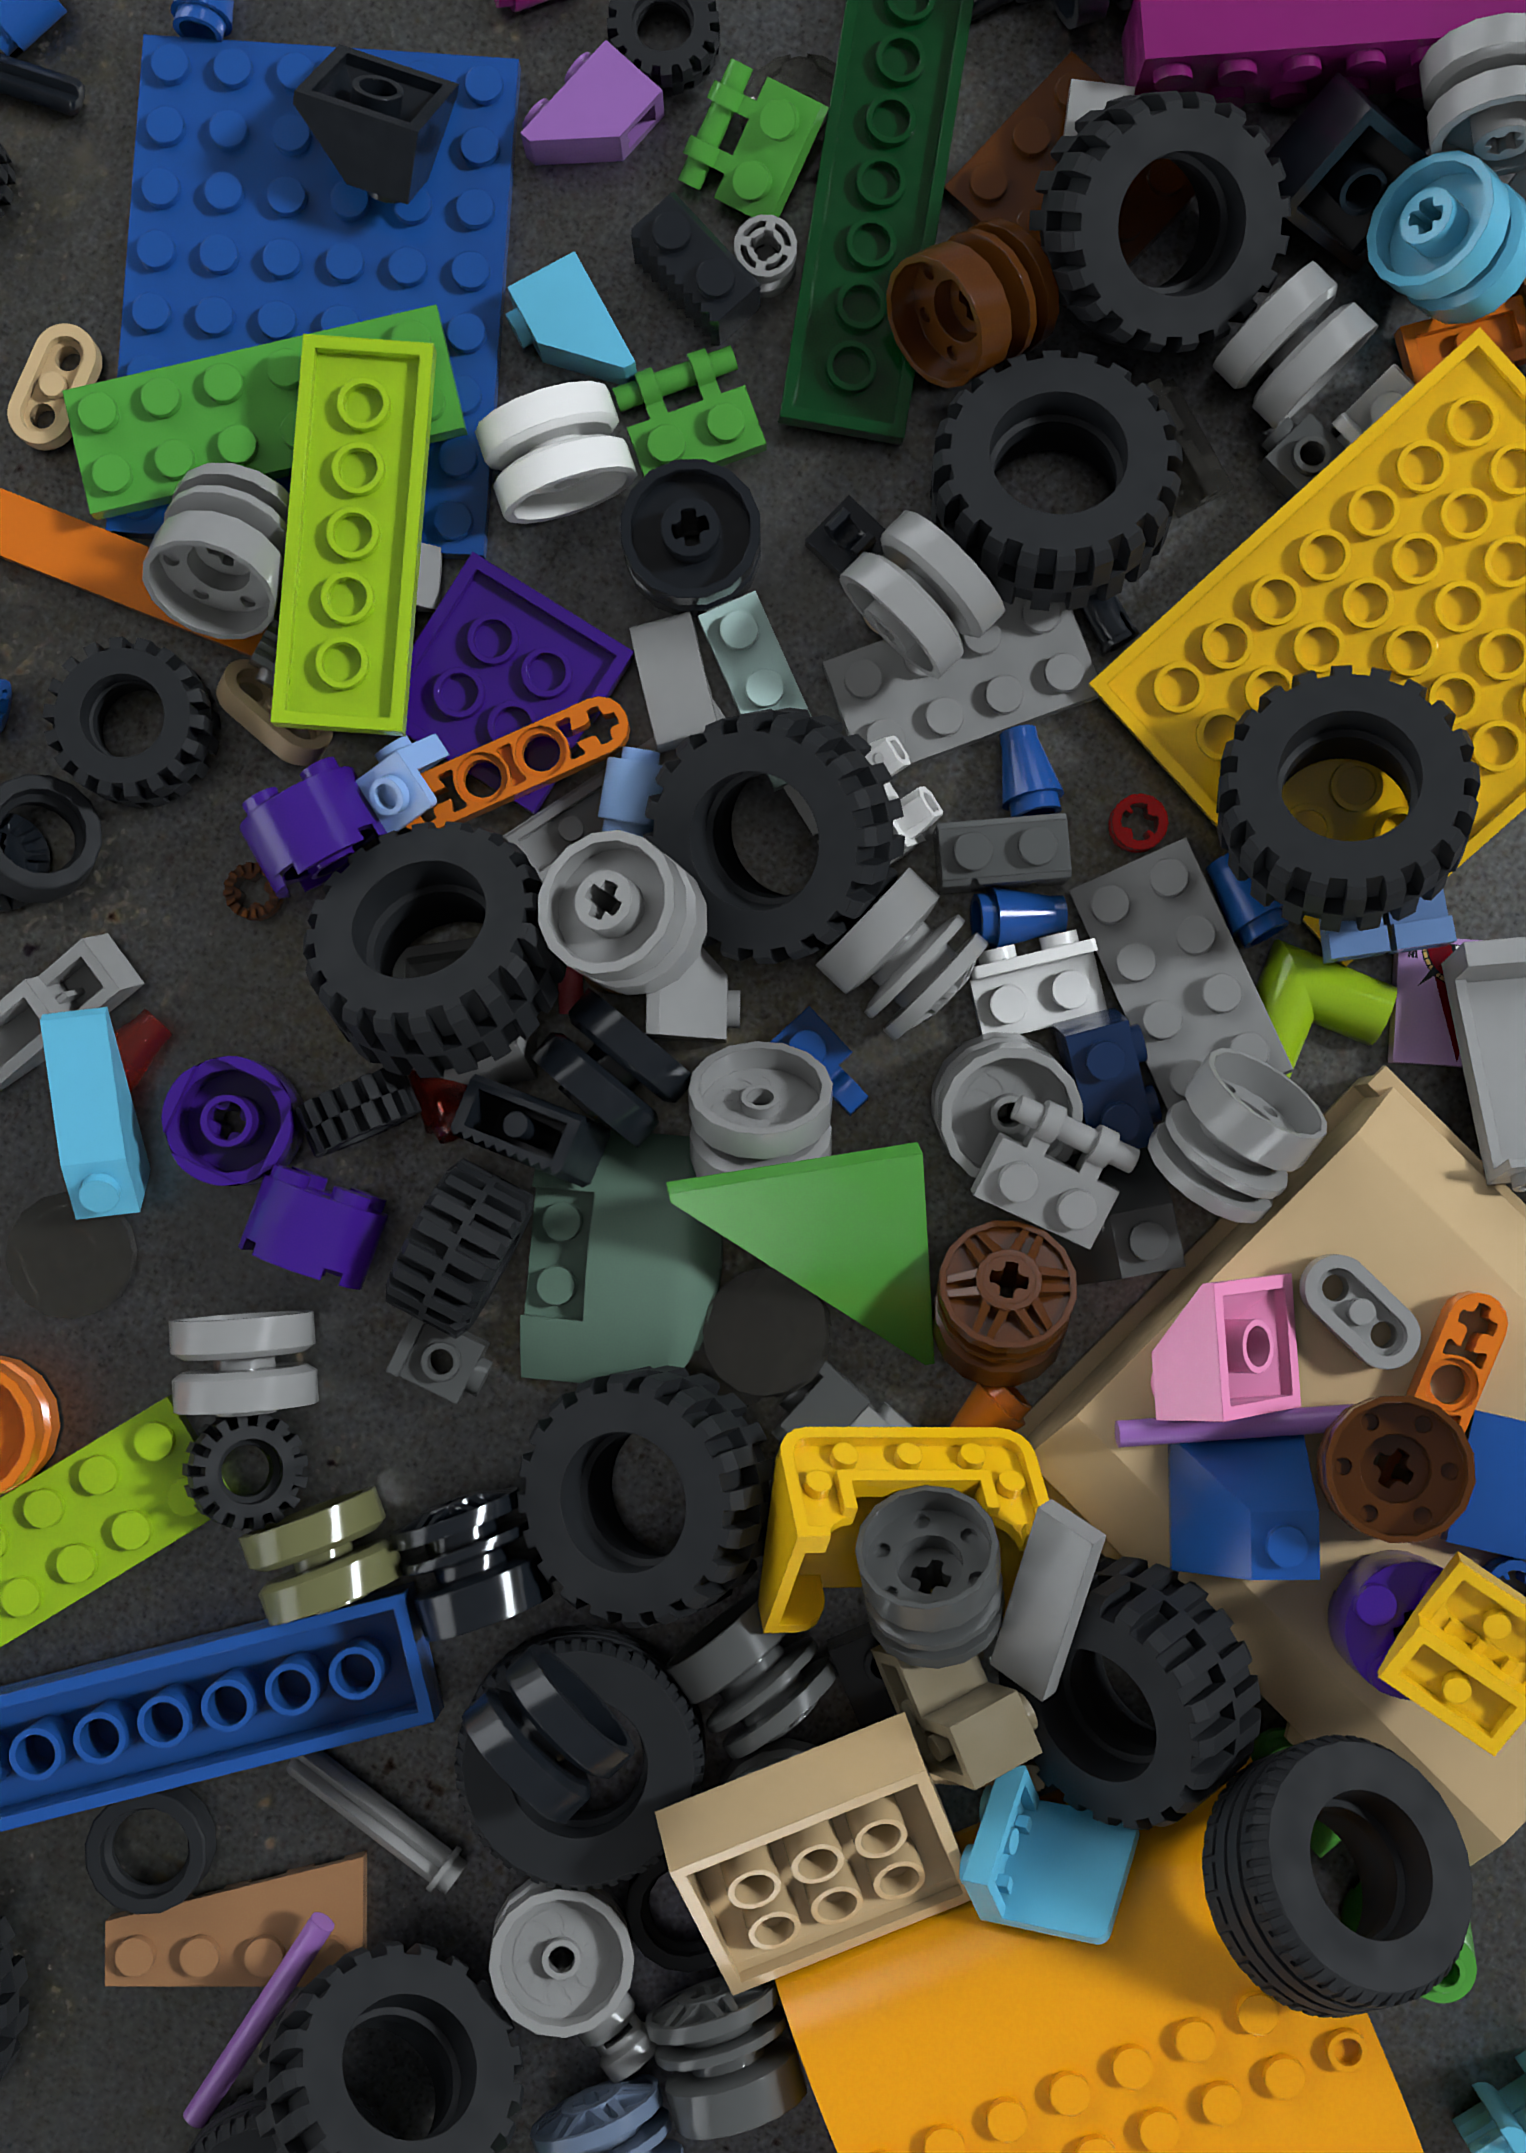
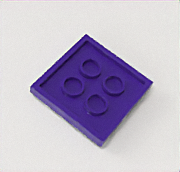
M472 551L413 645L406 735L416 742L436 733L449 753V756L444 760H452L586 699L597 696L609 698L635 658V653L630 648ZM595 712L589 716L591 726L600 712ZM567 723L560 726L559 729L568 740L573 756L579 747L577 742L584 739L589 729L573 735L571 724ZM545 736L536 737L531 740L524 751V759L527 766L541 772L550 770L557 764L560 758L558 743L552 738ZM478 763L470 768L467 773L495 792H497L501 785V772L492 763ZM556 782L512 802L535 815Z

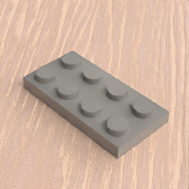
M1015 597L1013 604L1002 601L1005 612L980 638L959 633L964 652L939 679L930 677L913 666L885 639L823 661L822 668L847 735L859 734L868 744L884 737L896 736L909 756L911 764L904 768L907 769L997 736L1008 728L1026 725L1098 699L1097 694L1088 686L1097 676L1073 610H1066L1065 602L1050 603L1049 611L1030 609V600Z
M1186 837L1069 890L1090 939H1096L1098 948L1096 952L1122 1010L1129 1020V1024L1138 1023L1141 1028L1148 1054L1146 1063L1168 1111L1173 1104L1182 1100L1187 1101L1185 1097L1187 1084L1209 1053L1219 1048L1239 1050L1264 1061L1285 1075L1293 1072L1289 1058Z

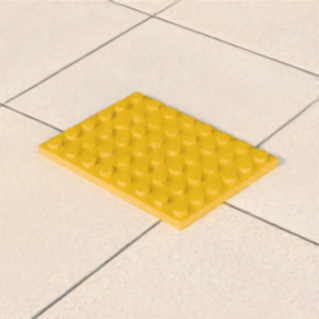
M1481 327L1475 330L1088 684L1102 702L1216 827L1218 825L1216 809L1221 759L1226 742L1234 739L1235 725L1244 712L1250 709L1258 712L1260 696L1275 685L1281 686L1285 692L1290 690L1292 678L1295 675L1313 670L1317 678L1330 676L1331 666L1352 665V674L1370 676L1372 667L1391 671L1389 681L1404 686L1407 679H1412L1427 688L1425 700L1433 705L1437 700H1442L1456 714L1452 731L1462 728L1468 732L1474 746L1471 761L1479 765L1481 785L1476 801L1479 803L1458 867L1526 808V377ZM1329 759L1311 764L1293 775L1282 789V799L1286 807L1303 826L1316 834L1334 840L1361 841L1378 837L1391 831L1404 821L1409 810L1408 802L1402 790L1391 777L1373 765L1352 759ZM1305 915L1302 922L1321 942L1319 919ZM1353 960L1340 961L1339 963L1346 967Z

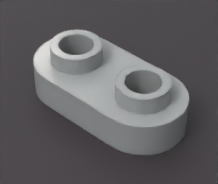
M1326 1254L1315 1258L1306 1266L1299 1283L1300 1296L1305 1307L1359 1360L1367 1365L1389 1370L1407 1364L1415 1356L1421 1341V1331L1417 1319L1359 1261L1345 1255ZM1330 1275H1337L1343 1283L1341 1295L1334 1300L1327 1299L1322 1291L1323 1282ZM1384 1321L1390 1327L1391 1337L1385 1345L1377 1347L1371 1340V1330L1375 1324Z

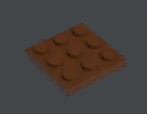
M1073 51L1065 57L944 186L943 197L973 225L994 218L1005 219L1019 224L1041 246L1040 231L1029 230L1030 210H1041L1044 194L1034 190L1040 171H1053L1057 164V161L1051 158L1050 152L1064 134L1071 79L1107 83ZM1155 159L1144 167L1134 178L1123 198L1119 214L1118 235L1121 251L1129 268L1196 198L1195 191L1188 177L1169 159Z

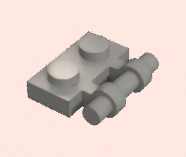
M1021 1095L1013 1107L1011 1119L1030 1127L1023 1143L999 1132L970 1190L973 1196L1087 1249H1091L1120 1193L1116 1186L1099 1179L1103 1168L1108 1164L1130 1173L1139 1159L1140 1150L1120 1141V1134L1104 1125H1099L1095 1129L1067 1116V1108L1055 1102L1047 1100L1044 1104H1041ZM1055 1139L1082 1151L1075 1167L1046 1154L1050 1144Z

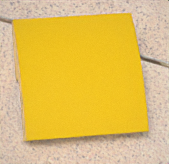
M1457 1551L1423 1596L1398 1634L1377 1671L1378 1678L1495 1757L1526 1719V1597Z

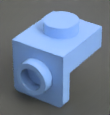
M436 733L414 743L410 741L407 735L406 737L402 736L374 755L379 763L356 780L357 785L387 833L393 830L399 832L437 803L435 795L420 774L431 769L449 756Z

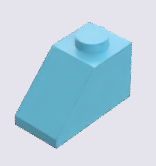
M575 251L507 287L513 310L505 313V316L522 348L533 344L543 363L621 385L635 380L634 374L637 373L636 362Z

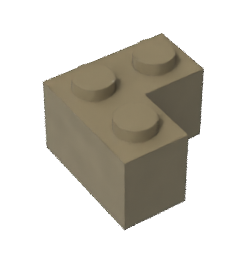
M881 1644L871 1649L896 1713L898 1715L905 1712L931 1774L972 1790H977L1043 1753L1034 1732L1038 1727V1721L1031 1704L1017 1690L988 1682L980 1663L984 1659V1651L965 1663L934 1669L911 1666L888 1654Z

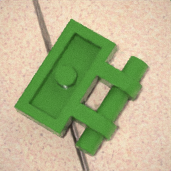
M730 58L721 81L719 82L714 79L706 97L712 100L697 136L690 134L683 153L688 155L678 180L701 190L712 167L724 173L714 196L715 199L750 217L760 214L780 217L829 107L768 76L756 101L743 94L754 69ZM734 113H737L747 118L748 121L733 155L719 147Z
M730 345L707 353L705 348L686 354L688 361L655 373L651 367L638 371L634 374L635 380L612 388L620 412L643 404L649 420L627 427L628 437L643 477L650 470L673 460L704 459L717 465L725 466L767 450V443L746 386L743 385L721 393L716 381L717 377L738 370L737 361ZM696 385L701 401L667 412L663 401L664 396Z

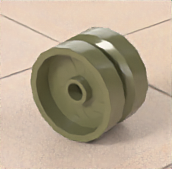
M375 1486L355 1490L285 1516L277 1524L270 1522L265 1524L264 1529L252 1530L238 1538L250 1570L268 1572L291 1564L293 1565L294 1569L267 1582L258 1594L269 1625L285 1624L311 1615H320L363 1598L369 1592L387 1585L403 1575L400 1568L403 1564L399 1551H394L391 1540L378 1538L354 1546L351 1542L377 1529L386 1518Z

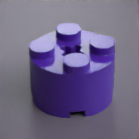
M333 756L321 759L305 768L300 773L303 781L280 793L277 787L266 788L252 795L242 804L247 817L241 822L239 830L278 898L291 897L286 885L300 882L305 892L325 884L334 871L341 874L349 866L348 857L361 847L366 846L373 839H376L378 844H380L378 837L387 834L357 785L356 780L358 776L354 769L350 766L340 767Z
M238 1056L217 1057L194 1065L183 1072L172 1084L162 1108L161 1121L163 1133L166 1135L171 1154L178 1166L197 1180L218 1186L258 1184L262 1182L265 1173L271 1174L274 1164L287 1167L296 1156L301 1146L304 1132L296 1116L295 1108L304 1104V1100L283 1073L266 1063ZM242 1108L240 1118L246 1121L243 1132H232L230 1134L231 1125L223 1121L224 1115L227 1111L238 1112Z
M274 1164L271 1174H264L238 1247L242 1250H253L252 1255L261 1260L317 1280H321V1277L325 1276L326 1272L341 1277L338 1286L361 1290L388 1215L383 1212L387 1200L356 1188L348 1190L334 1186L331 1192L325 1190L328 1178L295 1166L288 1168Z
M1379 1551L1356 1561L1347 1570L1348 1574L1341 1581L1337 1591L1334 1590L1328 1605L1329 1633L1338 1654L1356 1673L1378 1691L1405 1700L1410 1699L1378 1678L1377 1671L1398 1636L1394 1632V1628L1404 1624V1613H1413L1423 1596L1443 1570L1442 1567L1430 1560L1408 1551Z

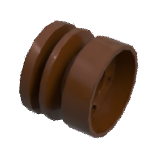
M1001 218L980 222L970 227L967 231L951 236L946 242L934 244L903 259L891 273L886 292L888 320L899 349L910 366L928 382L944 388L964 386L988 368L995 369L1000 363H1003V360L1039 347L1053 333L1059 315L1058 285L1048 257L1037 240L1019 224Z
M995 1220L968 1229L949 1247L941 1265L937 1282V1293L932 1311L933 1337L943 1359L962 1377L986 1387H1015L1038 1378L1056 1361L1077 1299L1076 1271L1065 1248L1042 1229L1021 1221ZM1000 1287L1013 1289L1012 1298L1000 1296Z
M1414 1396L1371 1397L1345 1408L1325 1429L1316 1453L1317 1483L1329 1509L1351 1529L1387 1543H1420L1445 1532L1466 1510L1476 1483L1474 1452L1462 1427L1438 1405ZM1398 1450L1402 1454L1398 1465L1406 1471L1405 1478L1402 1481L1389 1479L1382 1486L1378 1482L1381 1470L1373 1464L1375 1457L1378 1454L1392 1456Z

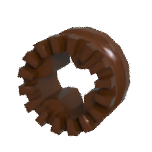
M246 862V864L236 866L237 868L228 874V879L224 882L225 890H223V896L226 898L227 906L235 914L250 921H265L274 917L281 910L285 898H278L267 880L264 890L270 894L269 901H266L265 905L254 902L248 909L245 908L243 903L247 895L240 890L241 884L246 879L256 883L262 876H266L258 862Z

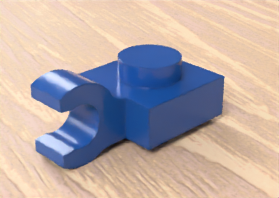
M810 1006L770 1041L773 1043H784L806 1051L826 1067L833 1083L832 1098L849 1116L854 1114L869 1100V1096L840 1067L852 1055V1051Z

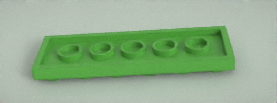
M436 304L310 333L315 335L434 343L437 357L430 443L468 435L443 325ZM303 335L63 390L90 515L96 520L170 504L173 493L189 470L206 463L238 464L260 471L272 480L291 476Z

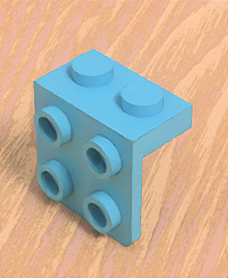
M1019 1765L996 1778L994 1784L987 1785L983 1791L979 1807L981 1824L974 1844H968L963 1851L959 1869L960 1881L965 1886L979 1919L1095 1945L1108 1941L1113 1930L1139 1840V1830L1124 1828L1122 1822L1117 1826L1097 1821L1093 1819V1811L1089 1809L1077 1811L1070 1805L1040 1800L1025 1765Z

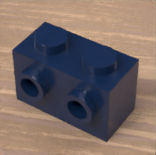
M1110 1008L1052 1024L1062 1066L1074 1079L1083 1103L1082 1123L1095 1129L1099 1125H1104L1120 1134V1141L1137 1149L1148 1146L1149 1138L1154 1132L1153 1124L1162 1122V1113L1153 1085L1144 1086L1139 1063L1147 1061L1148 1054L1138 1023L1130 1025L1129 1020L1115 1008Z

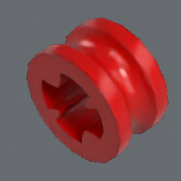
M1139 793L1122 799L1110 813L1107 825L1109 836L1117 847L1122 851L1137 854L1145 853L1159 844L1166 835L1169 822L1167 811L1159 800L1151 795ZM1131 808H1142L1144 819L1154 821V831L1147 830L1142 835L1145 840L1133 839L1132 829L1122 827V815L1128 818L1133 813Z

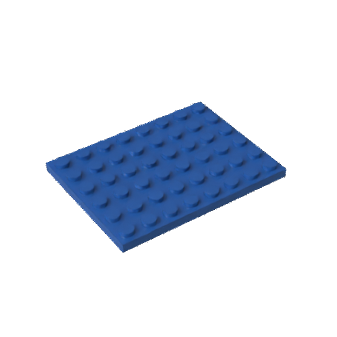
M143 34L117 378L436 304L443 325L468 435L429 444L421 542L441 547L443 559L467 560L472 551L486 559L493 469L484 461L475 430L478 423L497 408L521 77L519 59L353 48L459 84L458 95L429 179L407 205L401 202H381L372 198L367 191L347 185L293 104L294 90L336 47L222 40L221 42L208 38ZM291 476L274 479L290 494ZM169 504L106 518V530L125 538L153 540L156 532L164 523V514Z

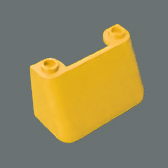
M802 1427L787 1433L780 1444L775 1459L759 1587L758 1607L763 1633H797L807 1631L818 1623L825 1607L823 1588L862 1587L855 1554L860 1525L875 1505L900 1490L923 1485L953 1488L975 1499L992 1518L1000 1548L1001 1574L1006 1601L1004 1619L1037 1508L1049 1501L1037 1456L1031 1444L1022 1435L1010 1429L998 1427Z

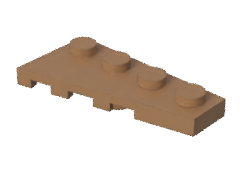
M367 1850L346 1855L341 1860L317 1866L310 1864L290 1869L285 1874L253 1882L250 1879L226 1885L224 1889L197 1896L190 1894L181 1904L162 1913L136 1915L122 1911L111 1914L105 1921V1986L265 1987L314 1912H320L327 1915L333 1921L335 1927L296 1986L305 1987L328 1965L333 1966L344 1954L360 1947L367 1949Z

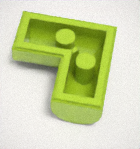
M1279 939L1274 940L1256 985L1258 994L1293 1070L1312 1023L1370 1046L1382 1034L1397 997L1396 986L1336 962L1323 964V957ZM1292 1072L1286 1074V1076L1290 1079Z

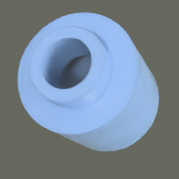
M622 746L621 758L607 757L598 818L604 819L602 832L621 830L644 837L643 834L653 832L654 819L646 818L645 811L648 797L660 794L663 791V787L658 785L655 779L662 768V765H658L659 752Z

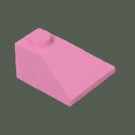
M1292 1273L1203 1283L1151 1352L1153 1368L1151 1389L1155 1397L1156 1420L1226 1422L1301 1407Z

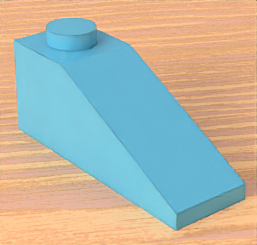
M108 1007L42 1014L40 1025L60 1166L75 1218L79 1220L141 1212L151 1168Z

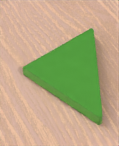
M918 1142L666 1182L670 1203L922 1364H935L923 1153Z

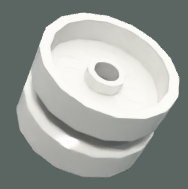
M578 381L542 388L517 397L494 409L478 423L475 434L484 461L491 469L502 471L493 487L503 517L508 522L528 524L569 516L594 507L618 495L632 485L637 477V472L625 440L610 436L619 423V418L610 392L604 383Z

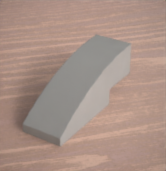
M108 933L82 938L39 976L24 979L0 1000V1091L45 1061L40 1025L42 1014L108 1007L110 1013L145 984Z

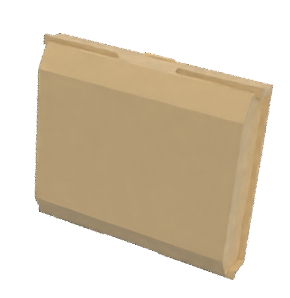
M1382 1066L1374 1075L1359 1077L1323 1113L1327 1121V1134L1302 1167L1293 1172L1287 1171V1187L1282 1194L1273 1198V1205L1264 1218L1254 1224L1237 1223L1220 1217L1184 1253L1186 1267L1167 1270L1049 1388L1023 1417L1026 1424L1017 1431H1014L1022 1435L1033 1447L1049 1500L1053 1499L1107 1535L1101 1551L1106 1558L1109 1557L1116 1560L1123 1556L1141 1558L1148 1561V1568L1156 1563L1170 1568L1168 1444L1118 1448L1115 1440V1421L1156 1418L1155 1397L1151 1389V1376L1153 1372L1151 1352L1203 1283L1292 1273L1301 1407L1299 1408L1357 1404L1368 1398L1379 1396H1405L1440 1311L1447 1300L1457 1293L1466 1291L1491 1295L1505 1309L1508 1327L1475 1410L1526 1421V1204L1506 1184L1487 1185L1482 1160L1387 1066ZM1326 1254L1345 1255L1359 1261L1417 1319L1421 1331V1341L1415 1356L1407 1364L1389 1370L1379 1369L1359 1360L1305 1307L1299 1291L1300 1278L1304 1269L1311 1261ZM1337 1275L1328 1276L1322 1285L1325 1297L1329 1300H1334L1341 1295L1343 1290L1341 1279ZM1478 1304L1474 1312L1462 1310L1458 1322L1467 1327V1333L1462 1345L1459 1347L1447 1342L1443 1352L1465 1357L1473 1364L1475 1363L1478 1353L1464 1349L1473 1332L1485 1333L1488 1328L1489 1322L1480 1317L1481 1305ZM1383 1321L1373 1326L1371 1340L1377 1347L1385 1345L1391 1337V1330L1388 1324ZM1449 1364L1441 1366L1434 1372L1430 1386L1435 1398L1440 1402L1447 1403L1460 1397L1464 1391L1465 1380L1459 1368ZM1324 1433L1304 1434L1319 1508L1320 1580H1245L1188 1572H1179L1178 1580L1184 1584L1189 1581L1195 1582L1209 1594L1206 1601L1216 1611L1223 1608L1234 1622L1230 1627L1238 1642L1245 1641L1252 1656V1662L1248 1665L1250 1675H1258L1260 1694L1287 1720L1284 1737L1292 1745L1325 1735H1351L1357 1738H1365L1372 1743L1381 1744L1395 1752L1418 1769L1440 1793L1457 1822L1468 1852L1469 1864L1472 1866L1503 1845L1526 1822V1719L1494 1757L1412 1700L1399 1699L1378 1691L1356 1673L1338 1654L1329 1633L1328 1605L1334 1590L1337 1591L1341 1581L1348 1574L1347 1570L1359 1559L1375 1552L1385 1550L1408 1551L1430 1560L1443 1569L1457 1551L1481 1567L1490 1559L1501 1554L1445 1542L1440 1539L1441 1533L1420 1543H1387L1351 1529L1329 1509L1317 1483L1316 1453ZM1379 1454L1375 1457L1374 1465L1378 1462ZM1395 1465L1391 1475L1404 1479L1406 1471ZM1516 1570L1507 1572L1510 1580H1505L1502 1577L1499 1578L1522 1595L1524 1594L1526 1584L1516 1579ZM1409 1612L1404 1613V1624L1400 1627H1395V1633H1400L1403 1626L1411 1616Z

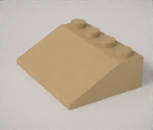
M905 1712L655 1811L669 1873L733 1996L971 1901L959 1876L962 1852Z

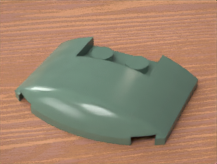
M610 1130V1138L592 1182L583 1188L535 1169L532 1187H536L525 1311L523 1315H520L521 1377L583 1383L596 1377L647 1366L657 1368L668 1365L685 1368L695 1351L701 1349L714 1315L720 1289L723 1264V1236L670 1203L666 1182L697 1177L690 1160L689 1136L651 1133L638 1148L616 1130Z

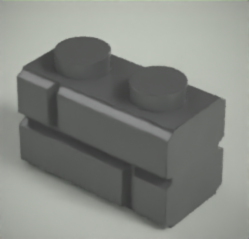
M1066 813L937 823L933 831L938 895L986 891L990 887L1004 889L1026 888L1031 883H1035L1037 887L1062 885L1072 877Z

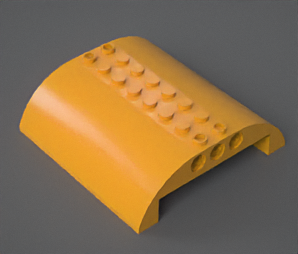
M1250 1756L1249 1760L1247 1761V1763H1246L1242 1768H1240L1238 1771H1240V1770L1243 1769V1768H1246V1766H1247L1248 1764H1250L1251 1762H1253L1251 1756ZM1226 1784L1178 1822L1166 1827L1153 1826L1149 1830H1139V1840L1113 1930L1108 1941L1103 1944L1095 1945L983 1921L979 1919L972 1901H968L775 1979L794 2041L837 2153H1424L1368 2013L1342 2018H1319L1318 2016L1304 2014L1302 2011L1292 2010L1287 2005L1280 2004L1273 1996L1264 1993L1241 1970L1218 1934L1205 1896L1202 1853L1209 1816L1212 1815L1214 1802L1218 1800V1795L1226 1788ZM1059 1789L1039 1797L1040 1800L1069 1805L1063 1801L1065 1794ZM981 1822L954 1833L962 1854L968 1844H974Z

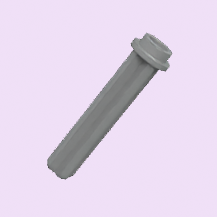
M324 1751L294 1757L288 1762L286 1770L290 1776L427 1880L429 1884L426 1890L430 1893L436 1888L445 1895L469 1863L459 1855L462 1848L457 1845L452 1851Z

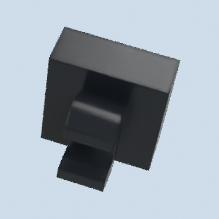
M848 495L805 539V546L840 579V575L863 552L880 556L884 554L880 538L886 529Z

